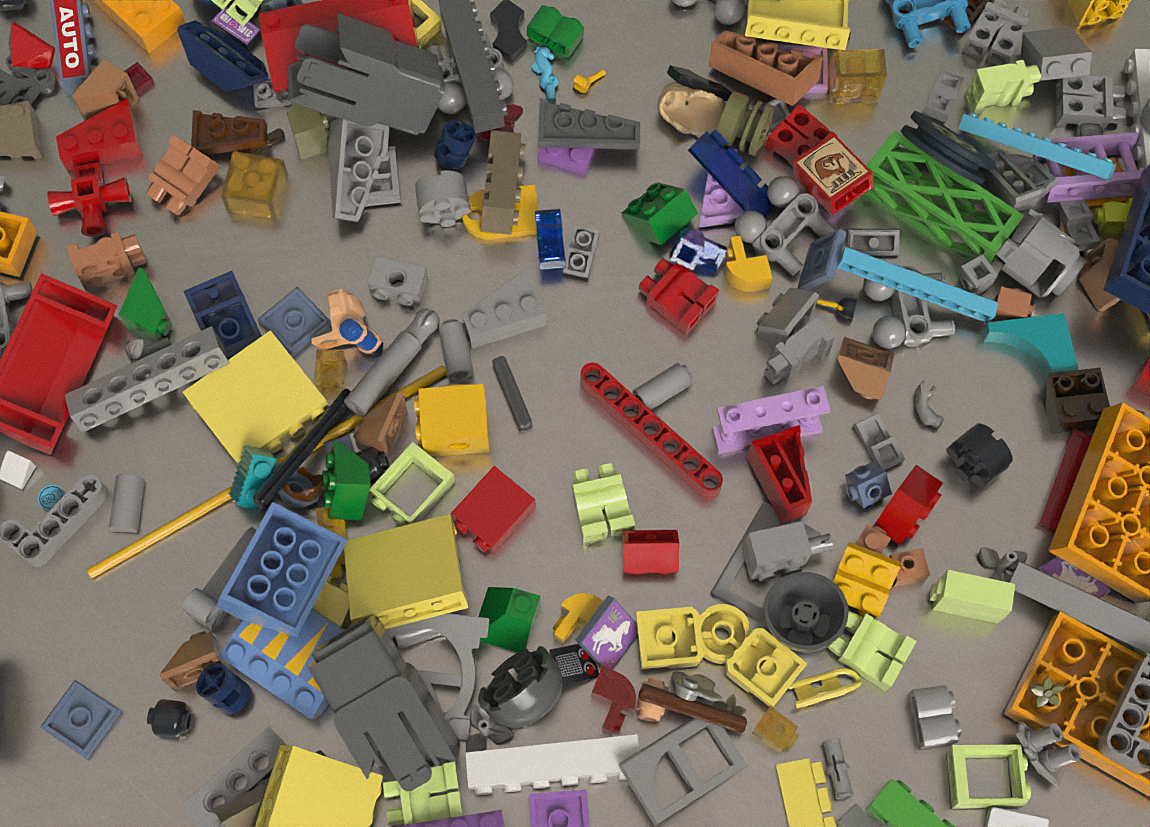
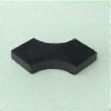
M503 0L490 13L491 20L498 28V35L492 44L493 48L512 61L527 46V40L521 35L519 30L520 22L524 18V10L510 0Z
M672 65L668 68V76L681 85L713 93L715 96L722 98L723 101H728L732 94L722 84L703 78L691 70Z

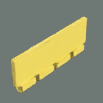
M810 758L777 764L776 770L789 827H837L834 816L823 818L822 813L833 811L828 787L816 789V784L826 782L822 762L810 763Z

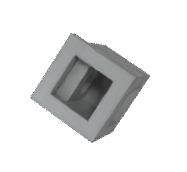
M982 254L961 266L962 272L959 278L966 291L979 295L991 288L998 274ZM980 268L983 269V271L985 272L986 276L982 273V271L980 270Z

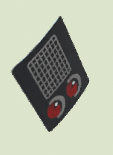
M579 644L549 650L551 656L561 669L563 685L600 676L596 662Z

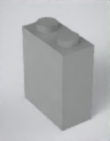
M1072 27L1023 32L1021 56L1029 66H1038L1041 74L1040 81L1089 75L1092 51Z

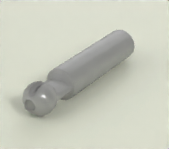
M425 308L418 311L406 330L399 333L349 393L344 402L352 412L365 417L420 351L421 345L427 337L437 330L440 319L434 310Z

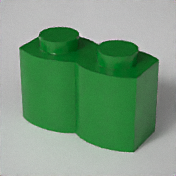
M541 5L527 25L526 36L533 42L548 47L554 53L569 58L584 36V26L576 18L562 16L559 10L554 7Z

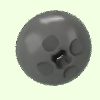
M797 572L784 576L770 588L765 598L764 617L769 631L779 643L794 651L808 653L829 647L841 636L848 621V604L843 592L833 581L817 573Z

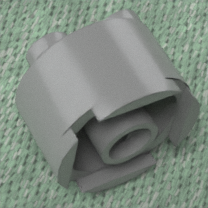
M446 170L440 171L441 175L433 177L432 173L422 176L415 183L421 222L451 227L456 224V220L471 212L467 186L462 174Z

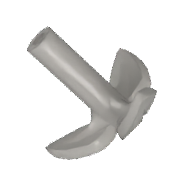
M165 337L143 347V339H134L125 342V351L129 361L132 360V363L170 346L171 343Z
M986 547L980 548L979 552L981 562L986 568L997 569L991 576V579L1010 583L1011 577L1006 570L1015 571L1018 563H1025L1028 557L1026 552L1008 551L1000 559L995 550Z
M473 706L470 713V722L480 733L469 736L466 742V752L484 751L487 747L486 738L488 737L496 745L503 744L512 738L513 732L509 727L497 724L490 728L491 717L481 706Z

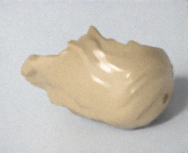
M673 83L664 88L657 104L662 118L679 132L684 134L691 133L703 139L715 136L721 115L726 106L723 104V99L715 96L713 93L691 89L679 83Z

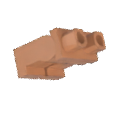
M173 134L168 142L170 144L168 150L155 166L153 173L151 172L147 178L152 183L146 195L161 203L166 193H170L172 196L164 207L180 215L187 205L193 208L197 202L196 199L202 194L221 165Z
M119 232L112 233V238H102L96 244L80 249L77 243L66 246L73 269L85 290L119 279L125 274L128 277L135 275L133 267L147 263L135 234L121 238Z

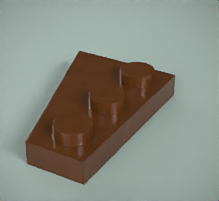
M193 110L191 146L204 155L267 146L268 125L264 119L244 116L230 118L223 117L220 113L207 115L202 114L201 111Z

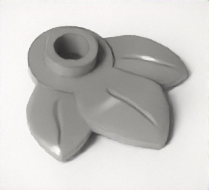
M680 671L672 673L671 678L675 681L674 685L676 687L674 693L677 696L688 701H695L697 696L710 701L722 700V697L713 691L715 683L710 678L700 674L688 676Z

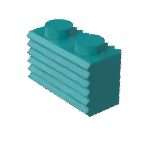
M246 445L243 447L244 451L241 452L243 456L240 457L241 461L238 462L240 466L236 467L238 471L235 472V481L232 482L233 486L230 488L231 492H229V495L238 506L261 510L258 505L254 504L253 496L272 475L277 458L268 450Z

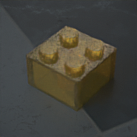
M884 49L834 50L828 70L829 103L847 104L849 102H862L869 104L878 102L887 77Z
M233 151L221 194L226 210L276 218L288 175L284 160Z

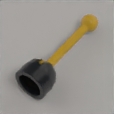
M846 297L838 303L818 299L816 304L837 308L841 316L853 319L857 299Z

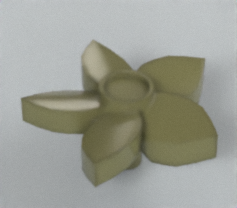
M1047 675L1043 680V685L1034 684L1030 686L1032 692L1036 695V707L1044 706L1048 701L1053 705L1059 706V699L1056 694L1062 692L1066 688L1065 685H1053L1052 679Z
M734 694L728 697L727 703L714 701L717 708L738 715H743L747 711L742 706H736Z

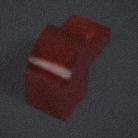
M602 666L591 697L611 705L602 726V732L612 736L615 729L621 730L626 715L622 713V710L631 714L634 713L636 693L628 678L619 672Z

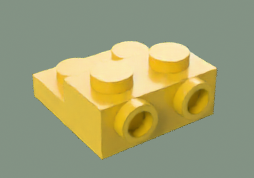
M848 542L832 581L843 592L847 604L856 608L861 616L867 613L872 617L873 615L880 617L889 597L890 589L901 567V562Z

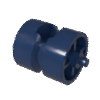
M448 121L444 126L441 139L438 141L434 151L436 161L449 169L462 168L476 139L474 129L462 121Z
M215 663L208 666L197 679V693L225 714H234L240 711L249 699V685L223 664Z

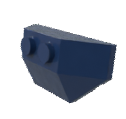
M196 20L178 26L177 31L190 65L225 92L251 86L267 79L268 73L266 72L264 62L229 36L213 28L202 26V23Z

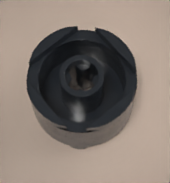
M977 423L946 448L947 454L958 467L956 469L957 475L963 481L971 480L982 488L986 487L1010 466L1009 464L1013 461L1011 451L1002 438L997 441L991 435L995 431L984 424Z

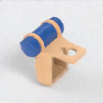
M343 289L328 292V306L333 330L330 333L312 338L311 343L322 350L350 343L356 345L365 354H378L383 348L384 343L381 341L380 335H377L372 330H368L367 326H365L363 322L365 310L361 300ZM325 340H334L332 342H322Z

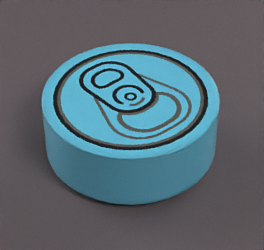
M57 485L45 486L38 494V504L44 511L49 512L66 493Z

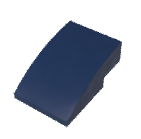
M233 271L183 291L200 330L202 331L212 326L222 341L228 358L236 355L262 337Z

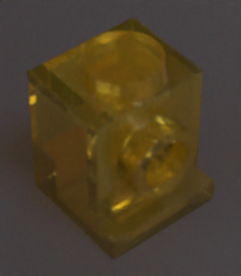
M316 351L314 381L316 387H321L322 391L336 392L337 388H343L346 365L344 351ZM330 372H334V373H335V375H327V374L330 373Z
M771 705L752 732V734L779 753H781L784 747L790 750L799 737L795 733L798 726L777 712ZM774 726H781L784 732L782 734L775 733Z

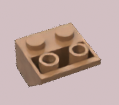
M104 59L98 66L92 69L88 78L76 87L72 95L84 121L128 98L132 108L139 101L128 74Z
M1110 237L1083 257L1087 261L1081 268L1079 275L1081 284L1097 311L1100 312L1105 311L1121 300L1103 290L1119 243L1118 240Z

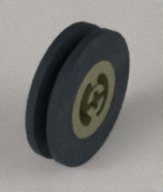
M917 111L912 113L910 118L918 125V128L915 129L904 125L901 133L910 142L964 178L980 185L985 182L986 177L978 169L979 167L991 171L994 169L996 163L989 156L934 119Z

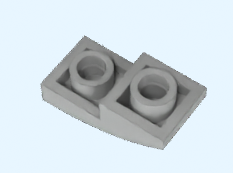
M271 79L253 84L256 108H275L293 104L289 102L288 90L274 92Z
M574 225L563 273L584 278L589 277L600 233L598 229Z

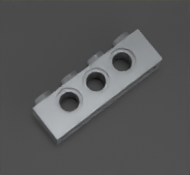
M268 726L180 806V809L196 827H224L216 813L212 810L211 804L213 799L223 796L224 805L237 799L236 796L246 790L250 792L264 784L263 781L271 776L280 745L286 744ZM262 756H268V766L265 769L257 770L255 766L257 759ZM246 776V786L241 790H235L233 784L236 778Z

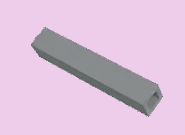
M1018 563L1010 583L1015 584V591L1150 654L1149 620L1028 564Z

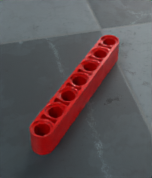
M591 362L582 367L580 385L584 392L701 497L713 499L719 495L723 484V477L719 470L601 365ZM588 375H595L599 379L591 382L586 377ZM608 392H614L618 395V397L615 399H609L605 396V394ZM633 409L638 414L630 417L624 411ZM650 426L654 427L657 432L655 434H647L643 429ZM666 444H672L677 448V450L674 452H668L663 448V446H665ZM685 462H693L697 468L688 470L683 464ZM707 479L713 480L717 486L708 488L703 484V481Z

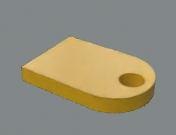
M535 184L517 186L521 188L520 203H515L514 210H519L518 226L512 225L511 235L481 232L482 216L478 220H471L468 218V214L462 216L466 230L471 235L486 240L541 234ZM485 189L474 192L468 197L471 212L478 211L482 214Z

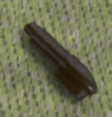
M278 128L268 133L267 146L243 149L242 156L253 155L275 144L284 136L283 130Z

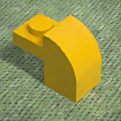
M741 235L730 237L729 246L725 248L727 262L724 275L727 281L734 288L744 292L770 289L773 277L767 255L746 258Z
M579 593L563 601L561 612L567 616L561 615L552 628L555 631L554 640L563 646L578 624L585 627L603 603V600L592 594Z

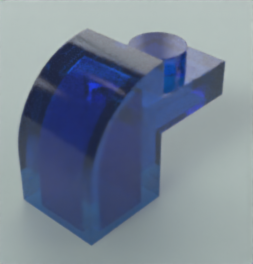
M561 210L535 211L540 270L566 268Z
M685 228L680 231L669 253V260L691 270H694L697 264L716 272L727 252V247L705 238L704 234L700 231Z

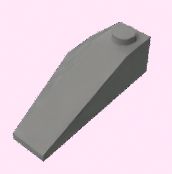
M341 118L330 122L328 151L333 218L352 222L359 221L369 197V190L373 180L377 178L380 163L388 151L389 126L378 123L373 126H363Z

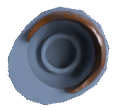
M302 466L296 470L277 494L285 505L295 509L306 507L318 501L321 494L323 477L321 474H311L306 467Z

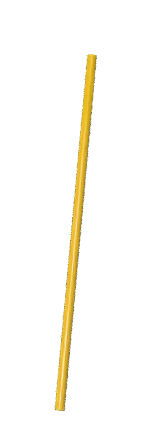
M441 365L380 400L370 412L397 392L403 393L405 399L419 391L418 389L424 388L447 375L444 366ZM356 414L333 427L313 451L324 446V443L332 441L355 428L358 423L362 424L365 417ZM289 453L279 458L275 466L281 464ZM231 487L86 569L91 579L230 500L229 492H231Z

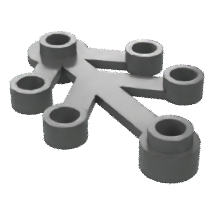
M10 55L6 58L8 68L13 72L19 71L28 78L19 80L0 69V81L3 82L0 84V95L4 94L0 99V106L29 101L32 104L40 92H50L56 85V76L52 70L47 68L35 70L34 68L12 66ZM29 89L24 97H17L21 90Z

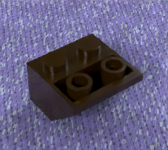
M1101 367L1048 373L1045 409L1051 434L1071 432L1073 428L1079 431L1096 429L1103 409L1110 407Z

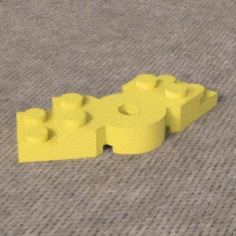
M716 604L707 608L701 615L693 607L636 612L642 669L698 666L703 658L713 663L725 664L726 676L747 693H753L771 709L808 664L789 648L779 643L764 628L750 630L746 615L732 605ZM719 628L727 630L729 638L725 640L719 639L715 635V630Z

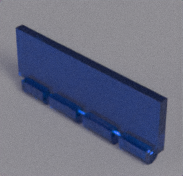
M716 129L710 134L706 131L688 149L690 154L744 211H757L765 218L775 207L768 199V185L765 183L759 187L758 184L762 180L749 165L744 169L740 167L745 160L732 146L726 151L723 149L727 141Z

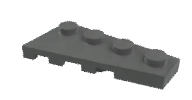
M540 98L538 147L640 149V122L613 115L606 117L595 114V111L577 110L571 108V105L560 103V105L548 103L547 99Z

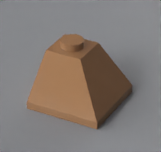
M844 337L838 361L852 388L866 399H881L891 373L894 353Z
M397 392L367 414L362 424H357L353 438H355L358 449L365 450L373 447L381 454L385 453L387 458L389 457L408 413L403 393Z
M205 631L198 632L192 635L189 641L184 642L159 674L161 680L171 689L176 690L197 681L201 672L212 664L220 663L226 666L224 660L219 657L221 651L211 632L206 633Z

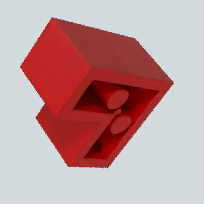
M915 465L873 526L883 529L887 536L899 545L902 544L906 537L912 539L920 528V525L916 523L920 518L924 521L942 496L938 490L943 485V482L918 465Z

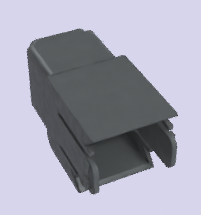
M338 13V27H335V32L339 34L310 24L301 26L295 40V48L298 51L352 68V70L314 57L298 54L297 59L301 61L287 66L289 102L363 126H373L376 123H380L414 135L426 132L445 91L442 67L438 64L436 54L396 41L393 34L388 30Z
M374 614L325 641L315 649L312 654L314 660L308 669L335 713L334 725L366 779L369 778L374 762H376L378 767L383 765L377 755L378 749L399 785L405 791H413L431 779L432 770L429 765L434 763L435 766H438L440 764L436 757L457 761L460 747L459 740L416 668L410 663H405L380 620L376 619Z

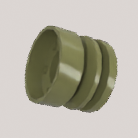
M734 91L729 97L721 115L714 140L731 147L736 138H740L739 151L742 152L750 142L748 153L755 157L761 146L764 145L773 123L774 106L768 104L763 114H761L763 102L758 101L753 109L750 110L748 109L750 97Z

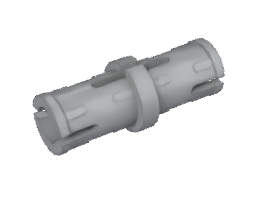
M835 738L822 742L829 765L826 769L828 775H831L835 798L841 800L853 797L854 793L852 792L848 775L850 767L848 763H845L841 739Z

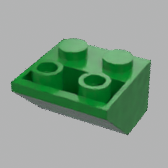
M659 182L650 185L646 193L632 200L628 207L621 212L623 217L648 241L660 245L665 243L699 214L685 189Z
M333 442L331 453L327 452L325 465L327 471H322V487H326L323 496V507L328 508L329 519L362 520L371 486L369 465L340 442Z

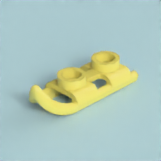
M838 668L795 681L788 689L794 688L798 700L795 701L796 708L844 695L857 689L862 683L854 671ZM846 674L852 677L855 683L842 687L837 675ZM821 681L822 686L811 687L812 682Z

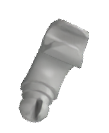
M922 381L916 388L915 407L919 418L924 425L940 428L944 418L941 415L935 414L932 411L933 409L928 406V399L935 393L936 387L932 386L930 391H926L923 388L925 382Z

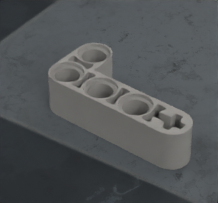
M84 475L31 531L20 521L9 519L0 525V539L34 567L43 566L105 502L108 497V489L96 475ZM91 488L96 489L94 492L89 491ZM82 497L86 500L85 503L82 502ZM79 506L76 513L68 515L70 508ZM59 526L58 532L50 536L49 531L53 527ZM20 530L19 535L11 540L10 535L14 531ZM34 547H40L36 555L29 556L30 551Z
M253 527L243 534L204 589H193L183 603L182 609L187 615L211 631L216 629L228 614L217 608V603L256 532V529Z
M1150 655L1138 661L1134 666L1098 742L1099 750L1103 756L1136 774L1150 771V743L1138 737L1150 712V676L1147 679L1145 678L1150 673ZM1135 687L1143 691L1144 700L1136 696ZM1123 712L1128 713L1132 717V725L1127 724L1123 720ZM1111 737L1116 738L1120 742V751L1112 747ZM1138 752H1141L1146 756V766L1142 765L1139 762L1137 757Z

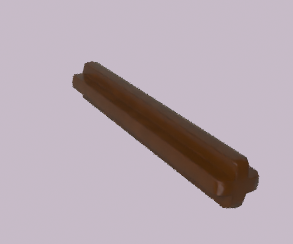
M643 684L640 688L639 699L641 701L738 733H743L747 726V718L696 700L688 701L677 696L675 693L648 684Z

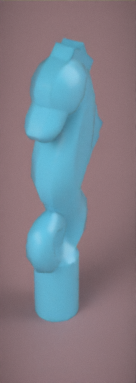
M539 46L534 51L535 61L531 68L538 74L542 73L539 84L545 89L548 103L556 102L555 88L559 83V79L557 76L551 75L553 69L547 58L550 60L554 59V55L550 53L549 48Z

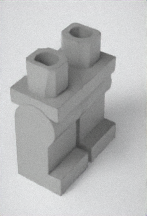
M1005 0L987 2L967 38L962 53L982 61L993 38H996L985 63L992 66L1009 64L1029 20L1027 18L1028 10L1019 6L1015 7L1013 12L1005 9Z
M1092 75L1059 78L1055 84V104H1057L1055 107L1056 126L1066 127L1067 124L1099 123L1103 124V129H1106L1109 123H1121L1126 116L1125 107L1113 106V102H1121L1123 100L1125 86L1113 84V77L1106 76L1104 79Z
M819 316L789 337L785 345L781 341L775 346L773 356L766 361L767 368L764 370V375L773 385L782 378L789 382L802 369L803 364L815 355L820 360L829 355L835 335Z

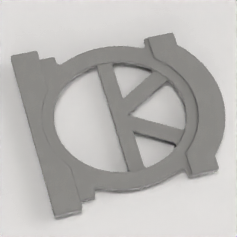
M447 613L386 629L392 639L395 635L407 629L428 628L441 633L452 643L461 661L462 675L417 670L457 739L467 740L471 717L465 716L464 712L471 700L475 685V664L472 649L479 648L480 638L488 637L490 619ZM431 683L460 687L459 695L448 712H443Z

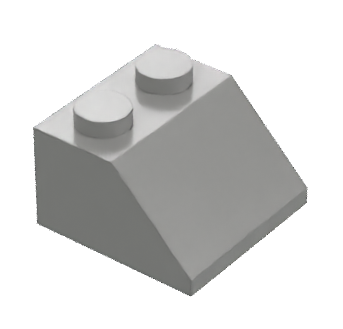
M789 288L784 295L780 293L772 304L774 308L770 313L764 312L757 322L759 328L756 336L773 348L781 341L785 345L787 339L803 328L811 318L819 294L814 291Z

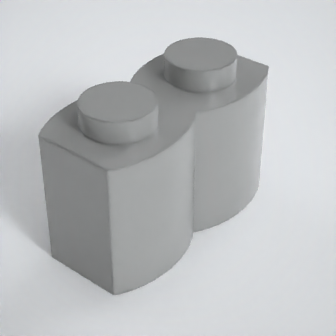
M947 685L913 689L909 692L920 749L957 743L958 737L961 736V727L958 719L954 720L952 708H955V698L953 692L948 691Z

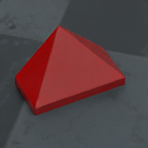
M13 22L8 41L12 66L39 69L52 68L56 48L18 23Z

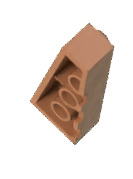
M725 30L711 42L709 67L793 106L819 81L823 57L815 54L813 58L803 56L802 51L792 49L791 52L777 49L778 44L771 42L759 44L756 43V38Z

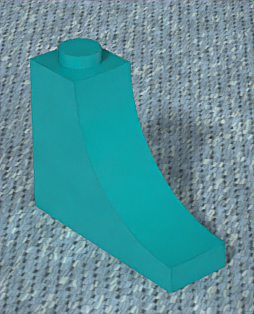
M1065 313L987 322L981 332L983 342L1004 343L1028 355L1040 369L1045 383H1047L1048 373L1079 370Z

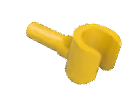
M602 69L587 78L578 74L574 78L575 84L573 87L585 93L591 83L606 75V72Z

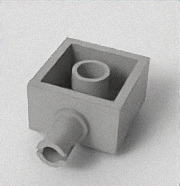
M803 521L748 533L742 551L750 580L758 578L759 581H767L773 579L775 574L785 573L789 575L801 572V569L805 567L812 554L833 551V541L829 542L831 535L827 533L808 538Z

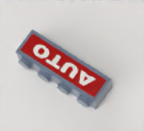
M50 0L59 82L65 94L72 95L76 87L88 78L95 67L92 59H96L93 44H90V38H93L91 24L87 22V17H91L88 3H83V0Z

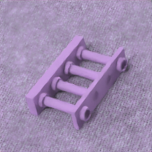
M1138 133L1051 139L1053 144L1057 145L1060 142L1066 144L1068 149L1072 150L1073 147L1081 149L1082 154L1087 155L1088 152L1096 154L1097 159L1103 160V157L1107 158V155L1120 154L1127 172H1115L1111 180H1107L1092 174L1088 175L1087 172L1074 168L1076 176L1062 177L1057 162L1033 154L1032 158L1038 161L1046 160L1049 172L1057 179V184L1045 195L1046 202L1134 196L1143 171L1137 170L1131 154L1135 147Z
M824 386L718 407L717 413L721 425L712 426L718 454L749 448L754 440L800 425L801 428L800 437L821 433L823 428L819 415L830 413L831 411Z

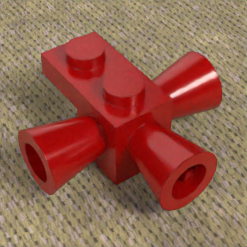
M99 162L74 166L75 179H71L72 191L47 192L51 213L53 216L77 207L82 216L81 233L89 237L103 235L108 230L101 213L107 211L106 202L132 201L127 178L123 177L104 185Z

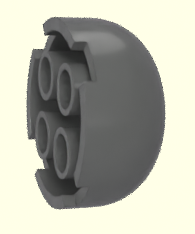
M539 646L536 651L529 652L526 648L512 655L491 673L495 677L487 688L482 687L480 689L478 702L486 713L502 726L519 728L530 725L545 716L557 702L563 685L561 669L544 647ZM513 668L518 674L517 681L508 670Z

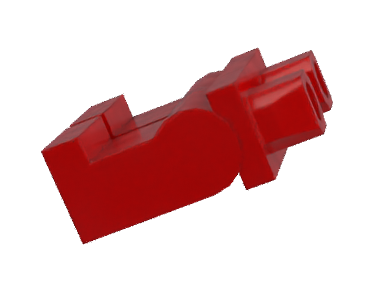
M799 104L768 135L765 148L772 153L774 151L777 152L793 167V161L800 154L806 153L815 147L819 141L827 139L835 133L833 131L830 132L824 124Z
M662 258L654 268V272L661 277L660 281L657 283L647 275L640 282L638 289L647 297L646 304L654 308L686 335L717 300L719 289L712 284L710 286L696 277L693 272L683 267V264L678 260L675 264H672Z

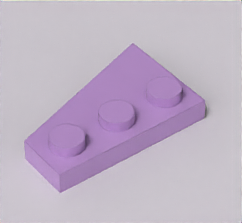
M737 149L711 153L699 227L735 223L741 213L749 211Z

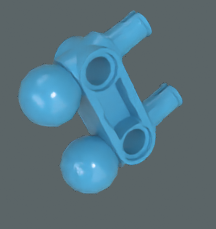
M885 0L890 5L894 24L897 28L904 31L910 48L922 44L923 40L917 25L951 15L957 33H964L971 28L965 11L968 6L967 0ZM902 10L910 11L907 14L900 13Z

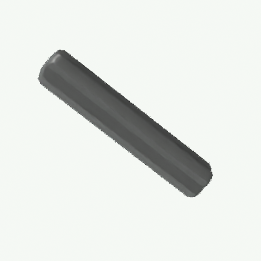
M499 356L492 360L494 370L518 428H528L532 425L529 412L506 357Z

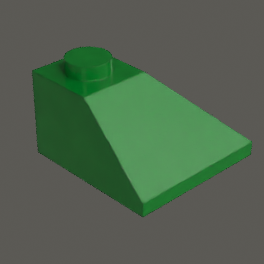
M138 268L119 316L131 335L156 342L163 339V336L169 333L171 322L145 270Z
M488 587L478 616L490 619L488 637L480 638V643L513 653L526 649L541 605V596L516 588Z

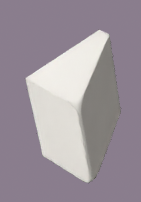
M8 450L0 469V480L23 490L36 466L30 460Z

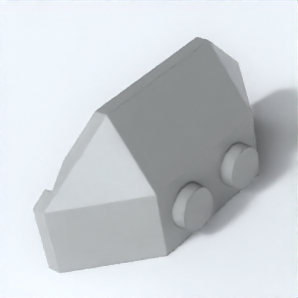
M1002 149L986 154L996 163L992 171L980 167L983 175L986 177L991 194L1020 213L1024 212L1027 208L1035 206L1057 184V179L1037 159L1020 154H1008V151Z

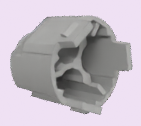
M1030 209L1028 213L1038 220L1020 244L1008 237L996 255L1005 262L1001 270L1037 297H1046L1050 292L1059 296L1075 278L1087 260L1080 256L1079 248L1074 245L1076 241L1042 217V213H1037Z

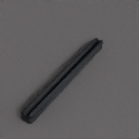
M344 389L256 492L253 496L255 505L265 508L347 411L348 407L344 400L351 392L349 389Z

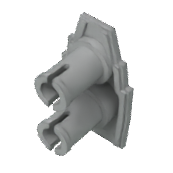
M1022 721L1019 722L1015 734L1024 747L1027 757L1037 773L1058 788L1065 766L1080 761L1081 754L1078 747L1071 743L1056 749L1052 745V743L1059 742L1063 738L1061 728L1055 723L1036 730L1034 727L1030 728Z

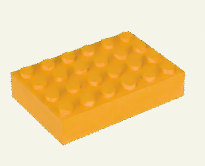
M1122 402L1104 408L1048 551L1136 603L1150 602V419Z
M1060 611L1050 620L1003 714L1018 723L1022 721L1030 728L1034 727L1036 730L1053 723L1057 724L1061 728L1063 738L1059 742H1054L1060 747H1065L1071 743L1075 744L1083 760L1150 797V771L1143 774L1133 773L1103 756L1098 747L1102 732L1134 666L1144 657ZM1047 675L1052 679L1053 685H1065L1066 688L1056 694L1059 699V706L1053 705L1048 701L1044 706L1036 707V695L1032 692L1030 686L1034 684L1043 685V680ZM1135 687L1136 696L1144 700L1143 691ZM1123 712V720L1127 724L1132 725V717L1128 713ZM1150 712L1138 735L1139 738L1150 743ZM1111 737L1112 747L1120 751V742L1116 738ZM1138 752L1137 757L1139 762L1142 765L1146 766V756L1143 753Z

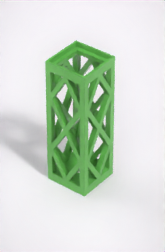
M896 130L893 131L866 165L873 173V188L864 193L865 196L965 263L983 254L992 265L998 257L996 255L997 251L1008 237L1012 239L1025 216L975 182L964 178L936 161ZM913 162L925 163L931 176L922 174ZM889 166L893 174L885 172ZM951 178L954 179L955 181H957V182L960 183V184L954 183V182L951 180ZM892 192L901 194L910 206L898 205ZM930 195H937L943 199L948 210H942L937 207ZM968 199L981 200L988 214L977 211ZM947 229L956 231L966 243L953 242ZM986 232L994 233L996 235L991 242Z

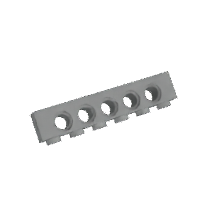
M212 326L65 394L69 415L82 433L230 364L223 343Z

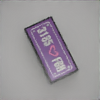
M228 5L224 9H220L210 20L211 26L229 36L249 51L262 37L261 27L250 20L243 27L226 13L229 8Z

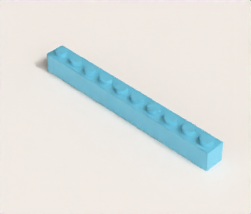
M969 113V115L963 114L958 128L960 130L1107 180H1111L1116 165L1112 164L1113 160L1103 157V160L1097 159L1096 154L1088 152L1085 155L1081 153V149L1073 147L1071 150L1066 148V144L1058 142L1056 145L1051 143V139L1043 137L1041 140L1036 138V134L1028 132L1026 135L1021 133V129L1013 127L1011 130L1007 128L1008 125L998 122V125L992 123L993 120L984 117L981 120L978 119L979 115Z
M845 247L841 252L837 266L838 269L986 323L996 316L998 303L992 299L967 292L959 287L948 285L943 281H937L929 276L918 274L913 270H907L899 265L888 263L883 259H877L869 254L858 252L853 248Z

